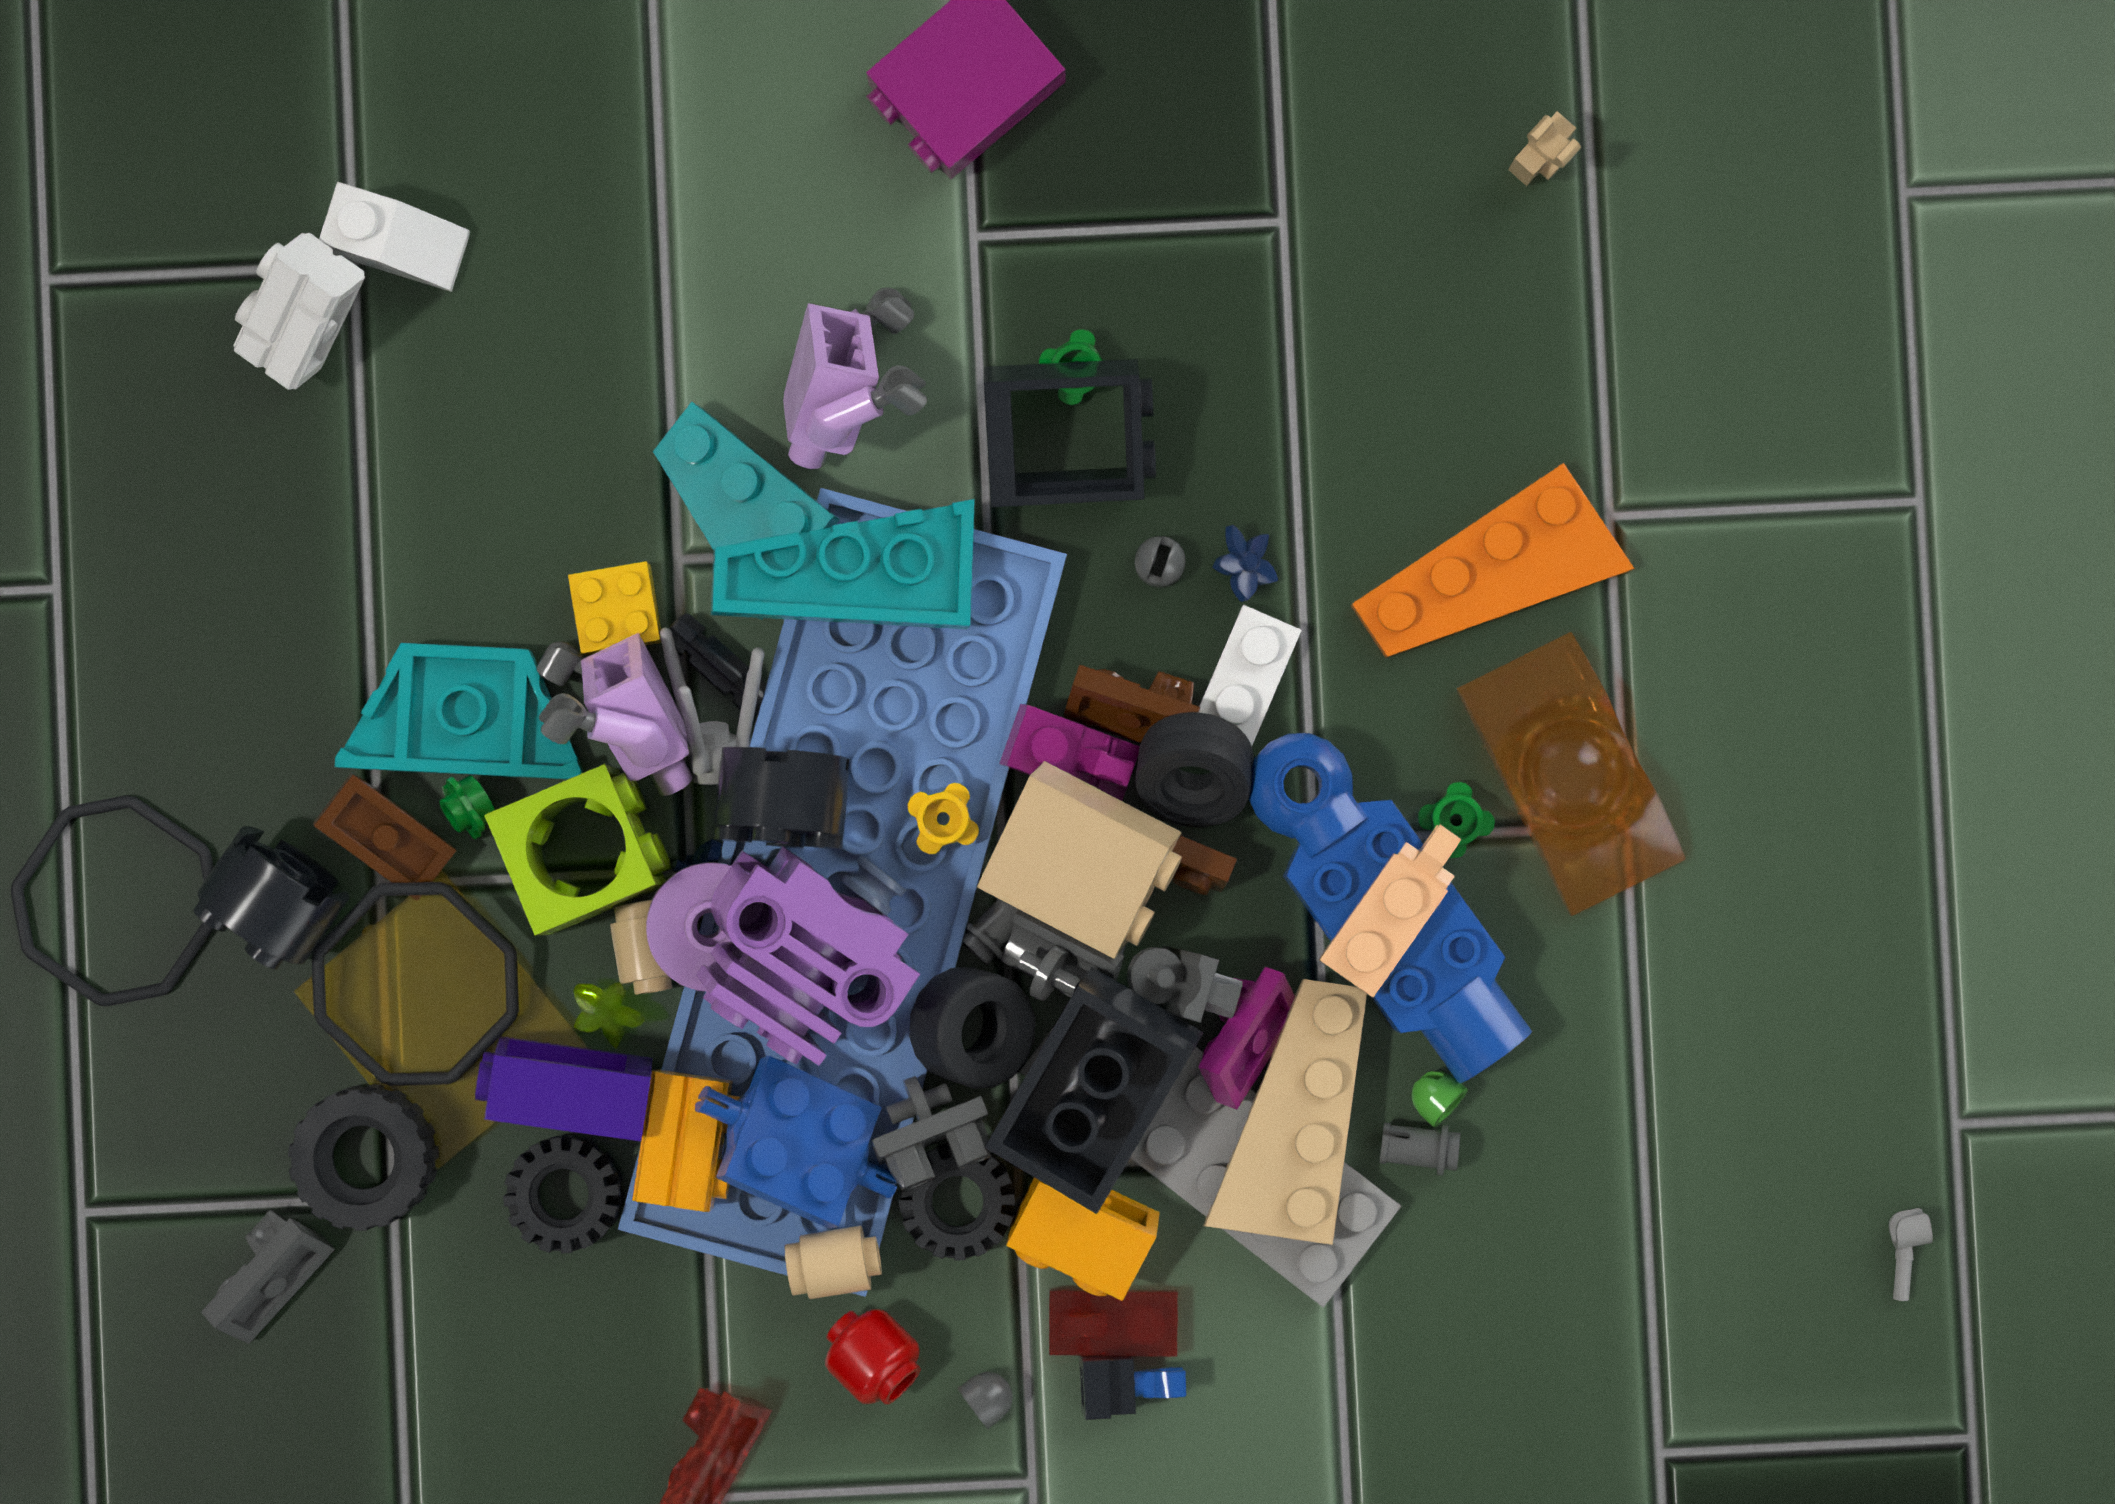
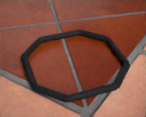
M128 795L73 805L62 810L12 882L11 887L20 945L25 956L96 1005L105 1007L163 996L170 992L214 929L204 922L201 924L162 983L107 994L101 993L34 947L23 889L69 821L73 818L130 808L199 855L203 881H205L214 868L211 852L205 843L137 797Z
M442 882L381 883L372 887L317 945L311 957L314 1017L318 1025L377 1080L389 1086L449 1085L458 1081L484 1054V1051L486 1052L516 1021L519 1013L517 952L514 945L455 889ZM442 895L504 953L506 1012L449 1072L389 1073L327 1016L324 956L382 896Z

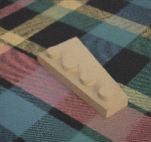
M1307 979L1301 980L1271 1055L1270 1063L1260 1088L1256 1092L1248 1112L1249 1115L1235 1150H1233L1227 1164L1223 1180L1203 1226L1333 1245L1367 994L1358 987Z

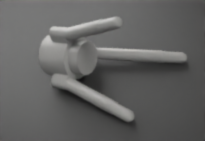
M663 628L659 634L676 705L685 724L689 749L687 761L688 768L693 776L692 782L703 785L718 784L722 748L750 747V735L762 675L764 650L756 647L752 651L737 733L732 734L729 733V725L727 723L719 721L699 723L691 690L685 683L672 632L669 628Z

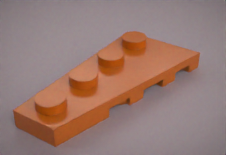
M1563 463L1350 606L1385 658L1470 627L1520 611L1529 606L1576 591L1588 585L1621 575L1635 568Z

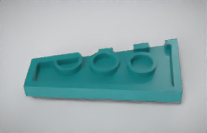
M975 499L955 502L948 506L927 510L917 509L896 513L894 516L863 522H847L815 531L794 532L715 547L713 551L710 615L968 629L971 619Z

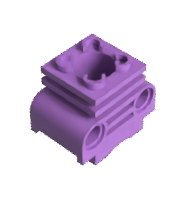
M782 847L769 868L743 850L740 852L714 892L711 912L716 924L744 954L740 958L717 943L710 954L722 969L729 974L727 979L704 964L696 974L707 989L703 998L711 1004L710 1008L741 1029L744 1028L748 1020L752 1021L760 1027L757 1033L769 1040L766 1045L776 1053L796 1065L801 1057L805 1056L819 1066L827 1055L807 1033L809 1028L833 1044L841 1035L838 1028L821 1011L824 1006L850 1023L860 1027H874L886 1022L895 1013L920 976L919 972L900 960L902 957L896 953L909 935L907 932L863 899L849 897L835 891L829 881L815 872L809 863L785 847ZM754 902H763L762 913L755 922L748 925H739L740 914L747 905ZM868 974L866 986L859 993L848 995L850 983L856 977Z

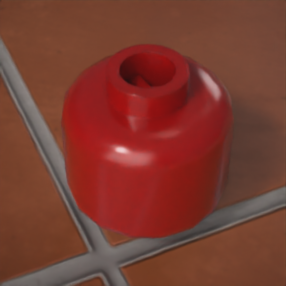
M871 1309L859 1316L853 1310L849 1311L832 1326L826 1336L827 1340L832 1343L825 1359L826 1368L862 1404H873L880 1400L885 1405L891 1404L914 1383L920 1374L921 1368L916 1363L920 1354L918 1343L883 1309Z

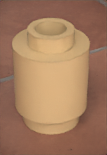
M652 900L614 907L616 923L610 924L620 985L633 983L635 995L673 989L671 978L655 961L647 941L646 920Z
M861 1225L800 1235L799 1242L785 1244L787 1275L793 1296L807 1293L809 1299L871 1290V1276L882 1275L876 1236L865 1238Z

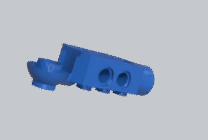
M1310 733L1286 734L1269 742L1254 758L1251 769L1252 784L1249 801L1256 816L1270 830L1297 840V846L1293 851L1283 877L1331 942L1392 854H1398L1406 842L1417 850H1420L1423 843L1392 800L1356 802L1353 797L1351 769L1344 754L1329 740ZM1304 767L1310 769L1316 775L1319 782V790L1311 802L1299 804L1292 801L1286 795L1283 781L1290 769ZM1450 882L1446 888L1448 890L1447 894L1373 998L1371 997V999L1394 1031L1405 1033L1421 1030L1460 1084L1498 1061L1532 1033V1030L1495 980L1505 956Z

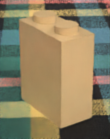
M1044 761L1029 776L977 888L1115 959L1127 942L1138 946L1147 931L1155 912L1145 906L1154 887L1165 891L1182 859V856L1172 851L1182 832Z

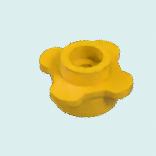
M951 783L943 792L932 795L918 792L910 798L908 812L916 817L920 834L916 842L920 850L927 854H936L944 845L956 842L962 845H970L976 840L979 827L970 819L967 808L970 794L966 787L958 783ZM942 812L947 813L950 818L949 822L946 825L939 824L937 821L938 814Z

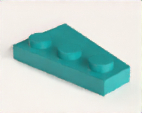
M694 402L688 405L653 451L713 550L715 547L794 532L804 533L831 528L832 525H837L840 521L838 517Z

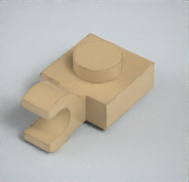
M1558 111L1552 117L1545 115L1527 134L1528 144L1514 158L1508 170L1526 186L1538 173L1549 180L1559 168H1564L1581 149L1580 143L1574 138L1571 141L1569 140L1576 127Z

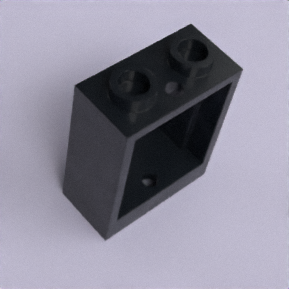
M1137 359L984 367L991 507L1145 500L1144 479H1156L1154 440L1142 441L1141 417L1154 416L1152 378L1139 379ZM1123 385L1126 468L1015 473L1011 391Z

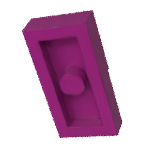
M1020 704L999 764L1031 775L1046 761L1123 801L1140 747L1036 707Z
M1267 967L1264 968L1256 982L1234 978L1243 981L1234 1015L1232 1018L1219 1015L1220 1019L1226 1024L1218 1036L1207 1044L1203 1052L1202 1061L1198 1066L1215 1101L1236 1110L1270 1059L1295 998L1284 973Z

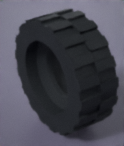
M376 1084L367 1087H361V1085L348 1087L314 1104L306 1112L308 1114L306 1118L298 1122L293 1132L296 1134L294 1142L289 1145L288 1157H291L292 1167L289 1169L291 1181L294 1180L298 1188L296 1193L302 1203L306 1202L313 1209L311 1213L320 1220L325 1218L332 1222L331 1226L340 1229L352 1227L355 1228V1231H367L376 1226L380 1228L412 1211V1208L422 1202L428 1194L426 1190L429 1184L434 1182L438 1171L435 1169V1162L439 1158V1145L435 1146L433 1137L436 1132L432 1123L428 1124L423 1116V1109L417 1103L412 1104L407 1100V1095L398 1090L389 1091L384 1089L385 1086ZM352 1127H373L381 1131L389 1139L393 1147L394 1166L392 1172L377 1187L369 1189L354 1187L345 1182L335 1168L333 1154L336 1142L345 1131Z

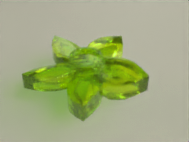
M620 982L608 986L604 992L593 984H576L573 989L576 1003L582 1009L573 1028L592 1032L601 1027L605 1037L615 1049L623 1038V1026L637 1027L642 1025L646 1019L636 1010L621 1006L626 997V991Z

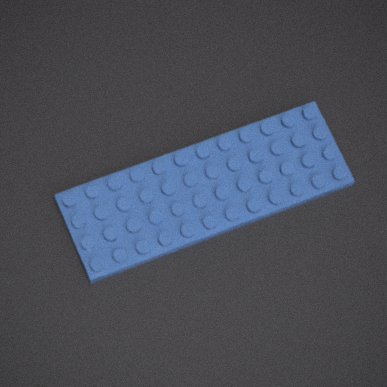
M820 488L817 498L820 504L840 519L837 524L853 521L863 522L906 512L902 509ZM974 529L971 619L968 629L784 619L750 747L766 748V751L787 752V750L817 752L843 756L849 759V783L843 849H824L806 846L803 849H786L809 863L815 872L829 881L835 891L846 896L863 899L841 881L846 874L852 876L857 873L859 866L856 861L861 855L906 889L902 897L896 895L890 899L889 906L892 910L887 916L893 920L894 924L909 934L896 953L902 957L900 959L902 962L919 972L920 976L895 1013L886 1022L874 1027H860L850 1023L824 1006L821 1011L838 1028L841 1035L833 1044L809 1028L807 1033L827 1055L820 1066L805 1056L801 1057L797 1065L788 1061L766 1045L769 1040L757 1033L760 1028L758 1025L748 1020L743 1029L735 1026L710 1008L711 1004L703 998L706 991H698L684 986L661 1070L733 1081L731 1095L742 1096L750 1087L760 1058L770 1055L882 1107L869 1141L868 1161L877 1165L879 1163L872 1148L874 1146L872 1139L914 1123L915 1116L893 1125L886 1109L887 1106L908 1098L903 1080L916 1076L923 1089L928 1070L916 1058L909 1038L910 1013L918 993L934 976L956 967L1009 772L1008 767L999 763L1020 704L1027 705L1067 554ZM951 783L963 785L970 794V799L967 803L970 819L979 827L976 840L970 845H962L959 842L944 845L936 854L923 852L916 842L920 834L916 817L908 812L910 798L918 792H924L927 795L943 792ZM942 812L938 814L937 821L939 824L946 825L949 822L950 818L947 813ZM753 840L752 843L724 841L718 863L732 865L743 850L769 868L782 847L766 846V842ZM712 913L704 914L699 930L700 934L708 936L714 934L719 929ZM868 974L858 976L850 983L848 995L859 993L866 986ZM727 1134L724 1136L721 1159H723L727 1149ZM638 1154L618 1230L787 1275L785 1244L799 1242L800 1235L861 1225L865 1238L876 1236L880 1248L894 1194L891 1198L887 1199L883 1195L858 1184L850 1194L839 1227L830 1229L733 1185L729 1186L727 1199L715 1198L714 1208L710 1212L632 1201ZM887 1163L879 1165L889 1170ZM868 1290L853 1292V1294L866 1297Z

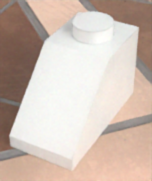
M337 182L319 240L332 248V254L335 256L342 255L347 260L452 292L471 232L468 229L401 201Z

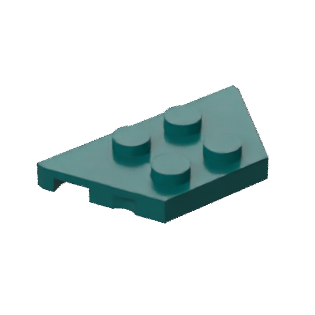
M400 643L386 668L385 677L378 689L373 691L361 711L363 715L345 747H341L335 757V767L346 769L568 780L584 773L570 740L566 744H558L542 734L541 727L544 723L539 720V715L552 697L543 676L537 672L538 664L532 651L514 648Z

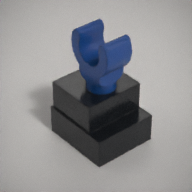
M1130 1354L1079 1355L1081 1413L1085 1420L1111 1419V1415L1136 1414L1135 1397L1178 1398L1187 1396L1186 1373L1183 1367L1134 1371V1360Z

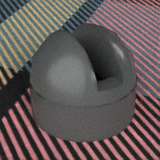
M1154 536L1145 540L1139 546L1135 555L1136 572L1139 578L1151 587L1165 588L1173 585L1180 579L1185 569L1186 559L1182 547L1175 540L1166 536ZM1159 544L1171 548L1162 577L1149 574L1156 560Z
M982 1372L972 1376L957 1388L987 1429L1000 1421L1011 1408L1013 1398L1011 1388L1007 1381L999 1374Z

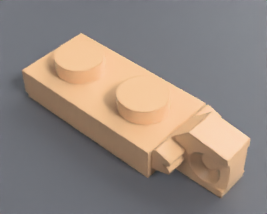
M1440 824L1434 828L1420 850L1406 842L1398 854H1392L1319 960L1373 998L1447 894L1448 890L1446 888L1454 878V875L1444 869L1443 866L1461 839Z

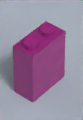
M950 0L866 72L868 84L873 89L866 98L890 126L899 119L912 134L914 139L907 145L930 173H933L940 167L950 179H953L1066 82V69L1006 0Z

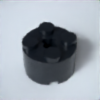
M723 747L719 764L714 840L752 843L753 840L766 842V846L803 849L806 846L824 849H843L849 783V759L838 755L798 750L779 752L766 751V748Z
M243 826L197 891L200 901L193 911L200 920L210 927L222 932L229 928L246 940L248 943L245 946V951L253 959L268 968L277 970L283 960L292 964H304L342 911L350 896L347 891L334 894L332 890L339 881L327 869L298 848L281 839L275 849L258 842L265 831L251 826Z

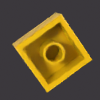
M647 561L568 575L581 654L585 656L593 655L637 633L640 634L645 645L661 643L659 634L661 624L651 565Z

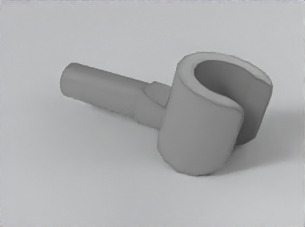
M1921 1208L1897 1212L1889 1220V1232L1896 1249L1893 1299L1898 1301L1909 1300L1912 1261L1914 1260L1912 1247L1930 1244L1933 1241L1929 1216L1923 1213Z

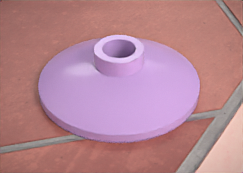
M716 862L699 863L678 871L662 884L653 897L648 910L646 934L648 945L655 961L671 979L690 989L707 992V989L696 976L703 964L725 979L729 976L710 954L717 943L740 958L744 954L720 927L714 934L708 936L700 934L697 930L698 919L705 913H712V897L717 886L731 867L728 864ZM754 902L747 905L740 914L739 925H748L755 922L762 913L763 902Z

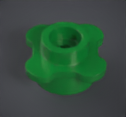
M1077 329L1071 333L1069 341L1057 349H1045L1040 355L1039 364L1107 360H1103L1094 347V335L1088 330ZM1094 387L1059 388L1058 397L1066 404H1078L1081 402L1083 394L1091 391Z
M471 775L458 782L453 777L446 779V784L442 786L445 797L439 800L444 815L458 833L466 829L474 840L481 837V832L485 831L484 825L488 824L484 815L495 811L488 795L479 782Z
M1463 782L1450 784L1447 787L1446 795L1434 805H1424L1418 813V822L1423 829L1433 831L1437 825L1441 824L1461 839L1449 858L1463 856L1466 852V846L1478 836L1489 835L1495 825L1492 813L1481 809L1480 805L1472 798L1471 787ZM1459 814L1462 817L1460 826H1453L1451 824L1450 818L1452 815Z

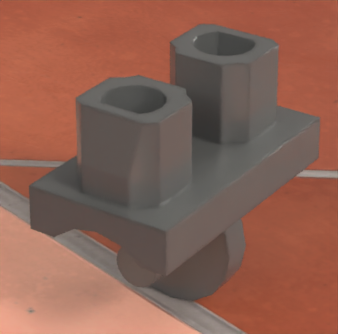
M1018 909L1013 918L1012 933L1001 961L1034 978L1030 988L1031 996L1045 1001L1055 989L1071 998L1091 967L1117 981L1124 959L1125 946L1113 959Z
M1163 945V948L1149 947L1141 950L1132 958L1127 972L1129 988L1173 1015L1200 1023L1204 1011L1232 1018L1243 982L1216 973L1219 963L1217 959Z
M916 1076L903 1080L908 1098L889 1105L886 1109L893 1125L916 1116L917 1122L872 1139L874 1145L872 1148L879 1165L887 1163L890 1173L903 1192L935 1179L924 1147L947 1139L958 1169L988 1159L991 1155L990 1150L985 1148L988 1142V1135L984 1123H987L988 1112L982 1097H977L932 1115L931 1109L953 1101L949 1089L945 1083L923 1092Z

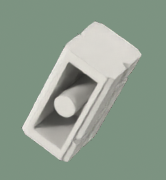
M301 233L287 245L283 246L280 243H276L268 250L256 271V274L264 279L259 290H254L244 300L235 316V321L241 324L242 328L233 345L235 347L234 352L255 367H264L266 369L265 374L288 390H296L322 368L365 279L363 270L342 255L335 256L332 254L333 249L311 233Z

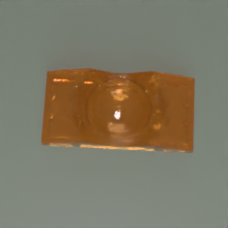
M1572 632L1456 689L1570 916L1686 859L1655 788L1637 760L1605 689Z

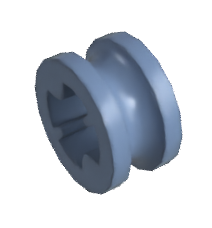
M861 855L856 861L859 866L857 873L852 876L846 874L841 881L887 916L892 910L889 906L890 899L896 895L902 897L906 889Z

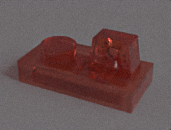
M1050 1289L1049 1355L1177 1357V1290H1128L1123 1301L1108 1294L1106 1296H1096L1083 1289Z
M699 1388L686 1415L682 1419L699 1438L694 1447H690L686 1456L673 1468L669 1476V1487L659 1504H721L772 1410L755 1399L726 1391L723 1394H719L709 1389Z

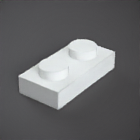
M1243 605L1201 701L1199 713L1215 715L1233 723L1247 736L1252 746L1302 630Z

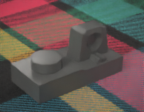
M269 1210L245 1237L256 1256L248 1265L244 1264L235 1275L226 1279L219 1287L216 1296L201 1311L215 1329L248 1344L251 1343L335 1250L322 1234L291 1218L286 1219L272 1210Z

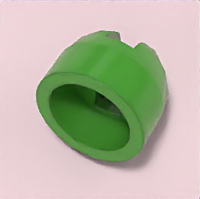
M1432 1070L1414 1083L1411 1097L1419 1115L1435 1128L1453 1112L1466 1095L1468 1089L1462 1083L1459 1084L1454 1076L1443 1071Z

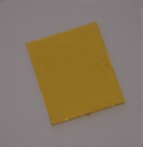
M441 870L433 882H442L450 885L470 903L444 870ZM422 895L418 901L411 896L407 897L375 925L366 926L358 939L325 965L327 1016L389 1073L449 1072L506 1012L504 953L442 895ZM517 961L519 1013L516 1021L501 1036L586 1048V1043ZM310 977L293 992L314 1016L312 977ZM500 1037L486 1052L495 1053ZM333 1039L369 1085L385 1086L384 1089L389 1091L398 1090L407 1095L406 1099L412 1104L417 1103L423 1109V1116L428 1124L432 1123L436 1132L433 1137L435 1146L439 1145V1158L435 1162L438 1169L497 1122L484 1120L487 1102L475 1100L479 1066L483 1055L458 1081L449 1085L389 1086L377 1080Z

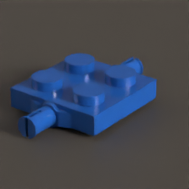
M770 1055L760 1058L749 1089L738 1101L711 1089L709 1086H705L698 1096V1099H701V1101L695 1104L696 1112H701L728 1125L727 1149L716 1175V1178L828 1229L839 1227L850 1194L858 1184L883 1195L887 1199L891 1198L897 1189V1186L892 1185L897 1182L890 1173V1170L868 1161L869 1141L882 1108L874 1103Z

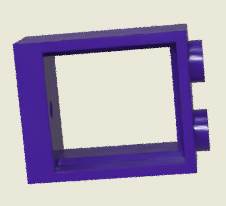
M500 1036L495 1053L484 1051L483 1059L479 1066L475 1100L487 1102L484 1120L641 1141L653 1058Z

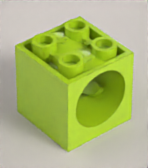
M606 764L484 815L535 936L552 935L609 911L614 907L656 891L666 881L663 872L671 869L668 854L657 833L645 832L638 813L647 810L641 790L637 782L630 781L625 772L620 773L619 768ZM587 801L585 808L608 817H612L613 814L615 815L624 832L626 852L621 851L614 874L617 876L607 887L592 895L580 897L577 896L580 888L559 879L555 883L544 864L542 845L545 844L555 823L551 821L560 811L572 804Z

